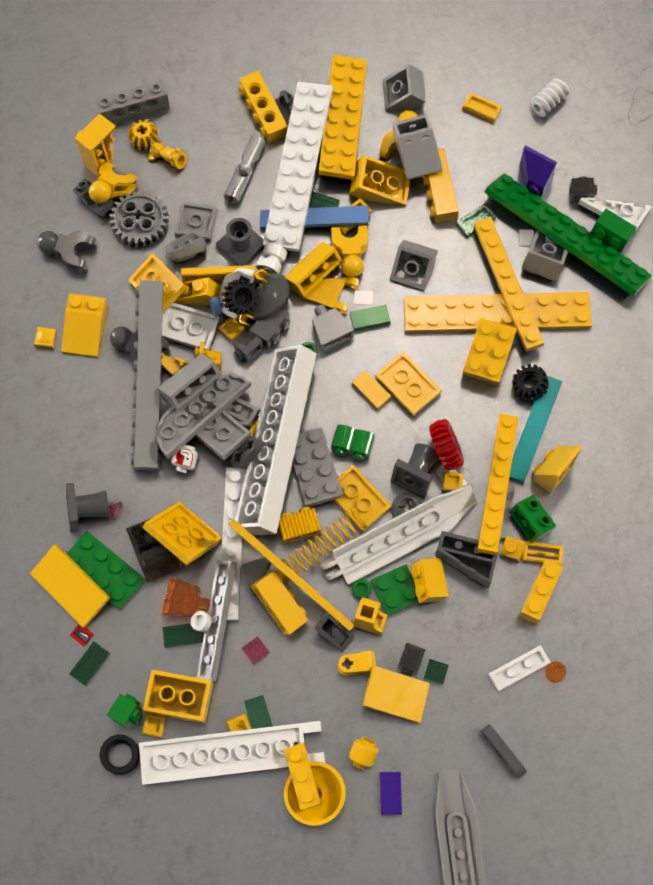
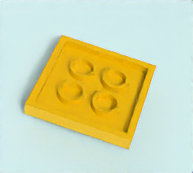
M180 501L146 521L143 526L151 536L157 539L186 565L212 549L222 540L218 533Z

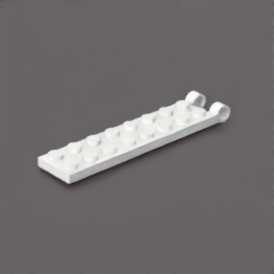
M321 721L139 743L142 785L289 767L284 749L294 746L295 742L305 744V733L321 732ZM324 752L308 754L310 762L318 761L325 763Z

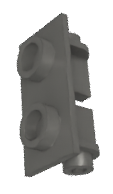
M283 90L275 101L286 124L289 125L294 98L292 94Z

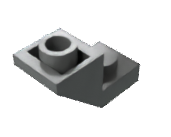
M85 178L78 183L73 191L92 211L104 216L115 203L112 199L101 204L94 202L89 196V188L93 182Z

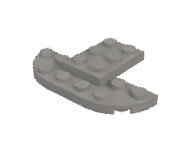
M235 374L219 376L178 410L171 406L158 423L157 441L164 456L169 459L195 436L223 461L251 437V432L228 414L225 409L251 387V382Z

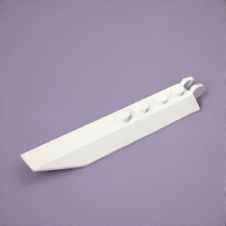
M471 485L438 495L332 550L334 558H329L320 564L323 570L328 569L336 564L339 568L328 572L325 575L327 580L343 575L349 585L440 537L441 531H451L478 503Z

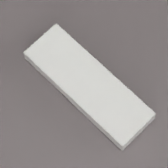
M540 645L490 672L488 676L497 692H500L549 665L551 662Z

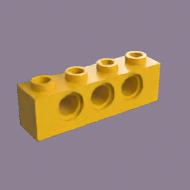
M259 70L239 78L240 86L238 88L240 94L246 97V105L249 110L252 109L254 121L256 124L259 123L261 127L262 137L267 138L269 143L286 137L288 125Z

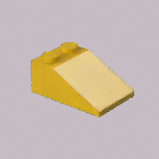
M364 154L356 161L354 180L351 181L349 195L367 201L406 206L410 180H407L404 169Z
M69 293L65 309L62 353L99 357L109 310L106 298Z
M579 445L557 446L554 450L550 449L544 456L545 462L542 465L538 464L532 471L534 474L532 481L551 494L574 465L582 447Z

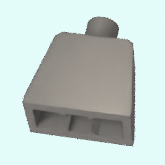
M322 304L314 309L317 317L312 319V324L322 352L353 338V328L336 308L327 311Z

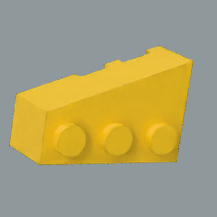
M100 113L83 130H80L75 137L84 166L98 177L100 176V166L106 162L112 163L113 149H111V143L114 142L112 131L116 127Z

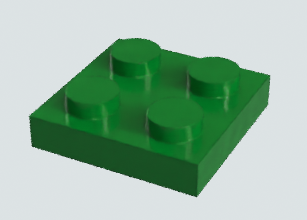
M407 564L370 580L381 606L388 616L419 603L415 593L414 579Z

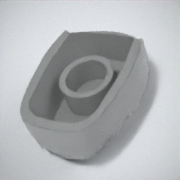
M190 232L167 244L165 250L173 262H182L195 257L199 252H205L206 242L203 237Z

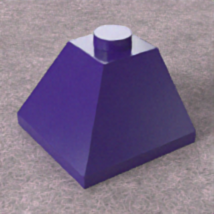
M525 145L519 166L522 177L529 191L542 196L553 179L557 162Z

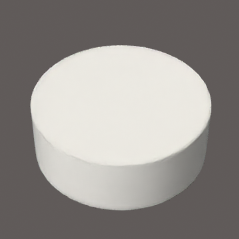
M203 611L194 613L191 618L192 628L199 632L207 631L212 623L211 616Z

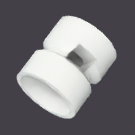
M266 243L262 251L263 257H260L256 269H263L267 273H280L281 264L284 263L287 256L286 249L274 243Z

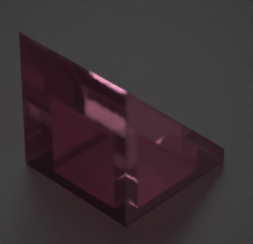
M122 502L109 506L113 520L119 514L123 506Z

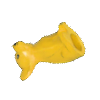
M162 142L150 143L151 155L147 158L149 161L162 157L174 168L182 169L186 165L187 155L180 148L175 150L170 147H164Z

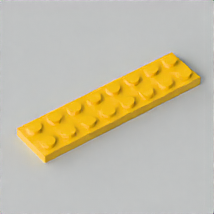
M335 54L332 56L329 85L333 86V93L323 133L318 169L319 175L354 180L367 60Z

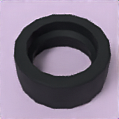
M117 734L110 736L104 741L100 748L99 757L101 764L107 771L114 775H124L136 768L139 763L140 752L138 745L132 738ZM119 742L127 744L132 751L131 760L123 767L113 766L108 759L109 749Z

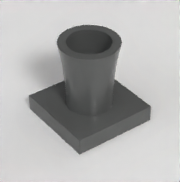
M235 218L227 224L226 234L215 245L237 266H246L264 249V239L252 230L248 220Z
M416 444L408 463L397 459L390 482L425 499L433 478L432 475L428 474V471L439 458L437 452L428 445Z
M66 483L70 532L78 531V518L109 517L106 490L84 496H75L74 483Z

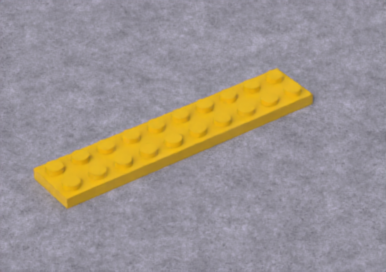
M589 292L524 293L539 330L591 329L592 318ZM502 294L404 296L405 333L474 332L477 330L480 318L516 328Z

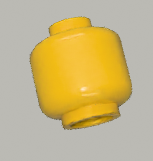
M361 737V739L354 741L349 752V758L353 761L352 765L363 770L364 767L374 765L379 753L376 742L367 737Z

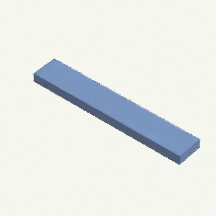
M369 206L308 208L305 228L369 225ZM260 210L261 229H266L270 210Z

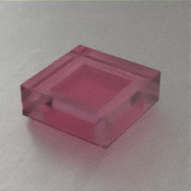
M258 636L242 647L243 652L253 665L270 653Z

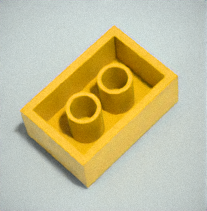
M480 318L463 369V375L499 386L517 329Z
M151 670L143 711L147 714L205 724L214 684L211 680Z

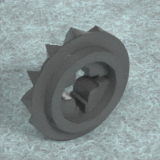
M412 493L399 494L392 503L393 516L397 517L405 513L402 507H405L406 501H408L410 508H414L422 504L421 500Z

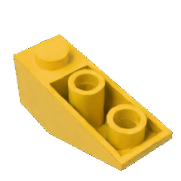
M209 277L183 282L187 288L174 303L194 306L209 305V298L217 297L221 286Z

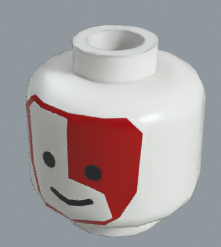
M185 444L172 455L171 464L176 466V471L186 473L187 470L195 469L199 456L195 451V447Z

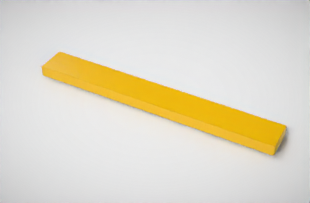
M235 519L228 523L232 529L350 631L354 627V624Z

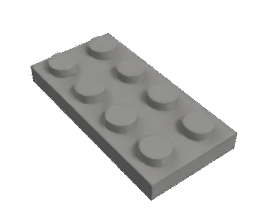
M322 427L299 433L293 457V466L306 507H312L344 497Z

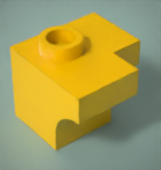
M362 597L355 615L354 627L382 635L388 615L379 610L381 603Z

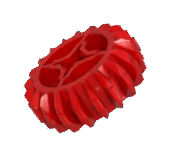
M437 420L429 427L430 435L444 468L450 471L463 466V454L448 420Z

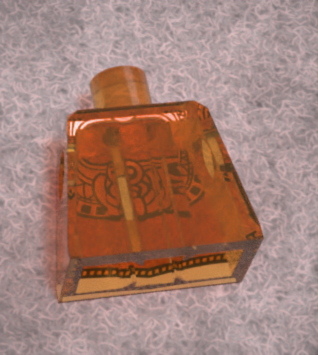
M170 576L161 614L163 617L192 618L197 609L208 611L210 599L201 598L202 591L200 587Z

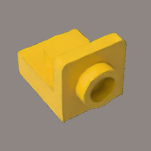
M200 341L199 348H195L194 358L202 353L213 360L218 370H220L221 352L203 350L204 342Z

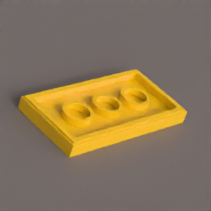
M57 544L51 547L30 572L38 583L83 628L92 621L110 599Z

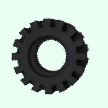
M232 280L233 282L228 283L229 286L224 287L226 292H222V296H225V299H222V302H226L225 308H229L228 311L235 314L250 313L251 310L256 308L254 305H258L259 301H256V298H259V295H256L258 289L253 288L255 285L248 280ZM240 289L246 294V300L243 304H238L235 301V293Z
M527 364L528 368L521 366V371L519 369L516 370L517 375H513L514 380H512L517 395L521 396V399L525 400L526 398L527 401H531V398L536 401L537 396L541 399L543 397L542 393H547L546 388H549V381L541 367L538 368L535 364L532 367L531 364ZM529 378H536L538 380V383L531 388L524 386V382Z

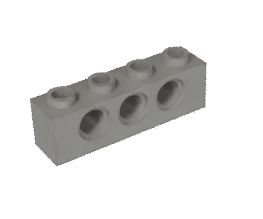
M163 80L94 99L98 113L110 122L170 106Z

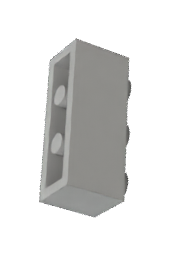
M201 353L159 386L158 389L165 402L178 410L221 374L215 362Z

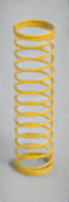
M352 507L350 511L352 512L354 518L349 513L345 512V517L348 523L342 517H339V522L342 528L336 522H332L336 533L329 526H326V530L329 536L325 532L320 530V535L323 541L318 536L314 535V540L318 547L311 540H307L312 552L304 544H301L302 550L305 553L306 557L298 549L295 548V553L299 558L300 562L291 553H289V558L293 563L294 567L285 558L282 557V560L285 564L287 562L288 565L297 573V575L301 576L292 557L302 567V569L307 572V569L303 561L301 560L299 554L308 562V564L311 567H313V564L310 558L308 557L305 549L313 556V558L317 562H320L311 544L319 551V553L324 558H326L317 539L324 545V547L330 553H332L323 534L330 540V542L336 548H338L336 542L334 541L332 535L329 532V529L335 534V536L341 541L342 544H345L339 532L337 531L335 524L339 527V529L346 535V537L349 540H351V538L347 533L346 529L344 528L341 520L352 530V532L355 535H357V533L353 528L352 524L350 523L347 515L357 524V526L362 531L363 529L367 528V525L363 518L360 516V514L357 512V510ZM274 565L284 581L289 585L291 583L290 580Z

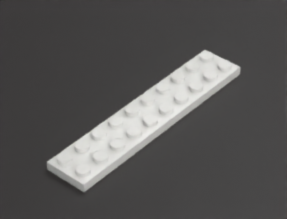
M306 82L297 83L264 236V247L266 243H274L288 251L300 252L323 133L333 93L332 85Z

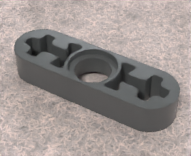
M489 724L481 730L482 735L514 776L519 779L527 773L524 766L493 727Z

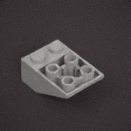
M428 113L393 123V136L407 180L443 171Z

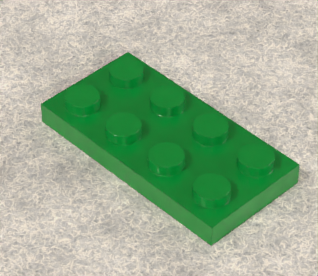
M88 531L66 553L110 597L109 602L119 610L124 607L146 581L143 576Z

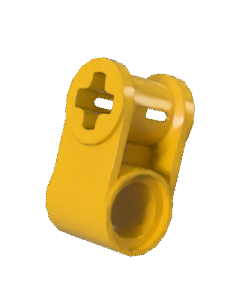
M363 651L342 656L337 666L339 673L343 676L370 674L372 666H376L374 651ZM345 661L351 665L349 670H346V667L343 666Z

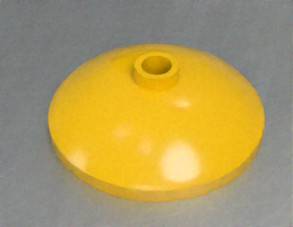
M313 761L310 764L318 792L321 793L320 800L322 805L301 811L291 774L285 783L284 801L289 813L297 821L310 826H320L329 823L341 812L346 799V787L343 778L336 769L326 763Z

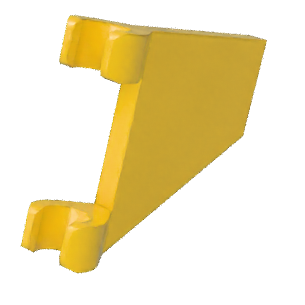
M354 277L322 279L304 297L300 295V298L319 305L323 304L330 309L336 308L340 314L345 315L348 311L347 304L337 301L345 285L353 290H357L359 280Z

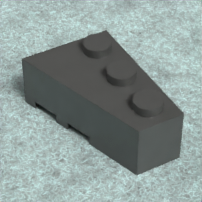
M441 531L436 556L489 588L497 556L477 552L479 540Z

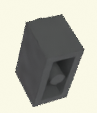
M280 308L266 318L257 319L249 330L250 338L254 339L258 336L263 341V346L269 349L272 344L275 345L281 331L286 330L289 326V312Z

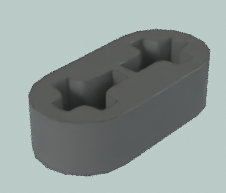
M249 437L233 454L231 459L232 465L240 469L246 468L261 452L263 447L262 441L255 437Z

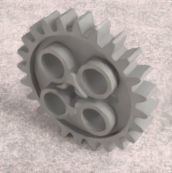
M142 190L139 195L135 191H133L132 196L126 193L127 198L120 197L121 202H115L116 208H111L113 214H109L113 233H116L117 239L121 238L123 243L128 240L129 246L133 242H135L136 247H138L139 242H142L143 246L146 245V241L153 244L152 239L159 240L158 234L164 235L163 229H167L166 223L169 222L167 217L169 214L168 210H166V205L163 204L161 198L157 200L156 194L151 197L149 191L146 195H143Z

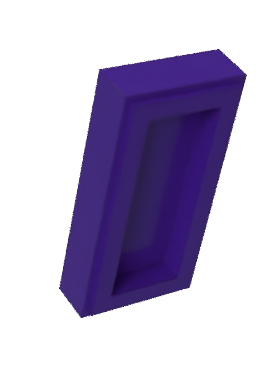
M380 772L381 815H402L401 772Z

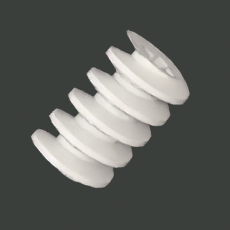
M552 79L536 96L531 98V107L538 116L545 117L546 113H549L551 109L555 108L556 104L560 103V100L565 98V95H569L570 90L560 79Z

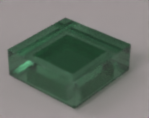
M429 659L423 679L443 685L449 665Z

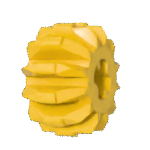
M139 119L138 123L133 122V127H129L128 138L134 147L137 146L139 150L142 147H145L147 150L148 146H151V142L158 141V129H156L153 122L149 123L147 119L144 122Z

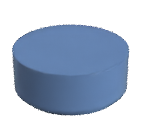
M217 297L209 298V305L213 316L221 315L222 308Z

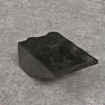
M145 520L126 528L143 574L149 583L184 568V565L178 557L143 528L145 522L148 521Z

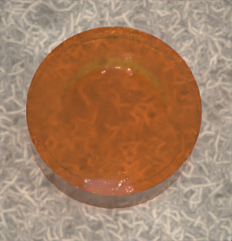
M551 662L545 670L546 677L551 682H561L566 676L565 666L561 662Z

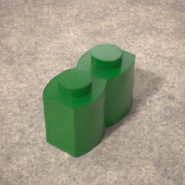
M338 424L331 448L338 455L350 454L354 459L363 461L364 459H369L375 434Z

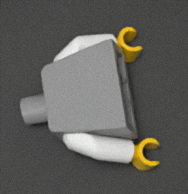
M241 267L233 273L226 275L217 295L221 302L222 312L233 319H239L241 324L250 326V324L246 323V319L248 317L253 319V316L247 313L235 314L228 311L229 308L224 306L226 302H222V299H225V296H222V292H226L224 287L229 286L228 283L233 282L232 280H248L250 283H253L254 278H257L261 283H267L268 281L263 276H269V274L263 269L256 272L253 269ZM240 289L235 293V301L238 304H243L246 300V294Z

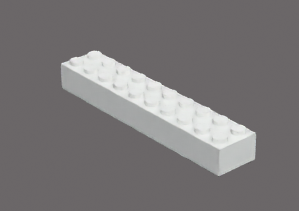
M301 344L275 349L255 433V438L262 441L263 447L261 452L247 467L235 518L252 535L276 534L279 526L317 353Z

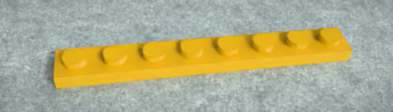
M492 218L474 222L475 231L525 351L544 346L540 331Z
M499 414L477 550L480 553L496 556L498 554L518 416Z

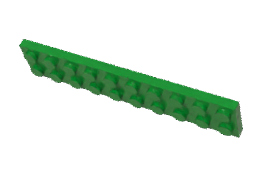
M505 173L486 187L485 194L632 296H635L650 280L652 275L644 268L639 267L630 258L625 257L615 248L610 247L587 231L585 227L580 226L570 217L565 216L554 206L542 200L540 196L535 195Z

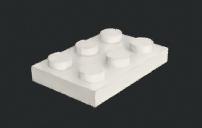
M173 303L163 314L162 337L193 348H199L200 341L204 342L203 350H209L221 319L220 316L214 317L213 314Z

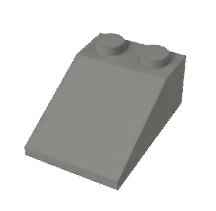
M536 230L522 269L543 276L546 279L557 281L568 251L539 230Z

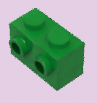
M605 209L590 233L622 252L637 227L610 210Z
M534 494L518 502L509 511L531 544L548 535L556 527L553 519L548 515Z
M119 694L107 716L130 731L133 725H137L141 720L143 709L139 706L140 702L129 694L126 696Z

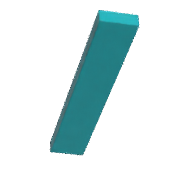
M547 376L549 381V388H546L547 393H542L543 397L541 399L539 396L536 397L537 400L534 401L512 458L509 478L523 484L563 382Z

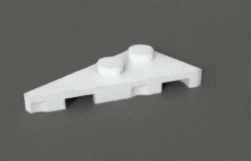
M581 197L578 203L600 216L605 209H608L636 226L637 229L651 209L649 205H645V208L634 206V203H622L620 201L606 200L605 202L595 201V198Z

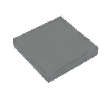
M182 202L174 235L181 237L193 232L203 237L205 241L210 242L218 211L217 207Z

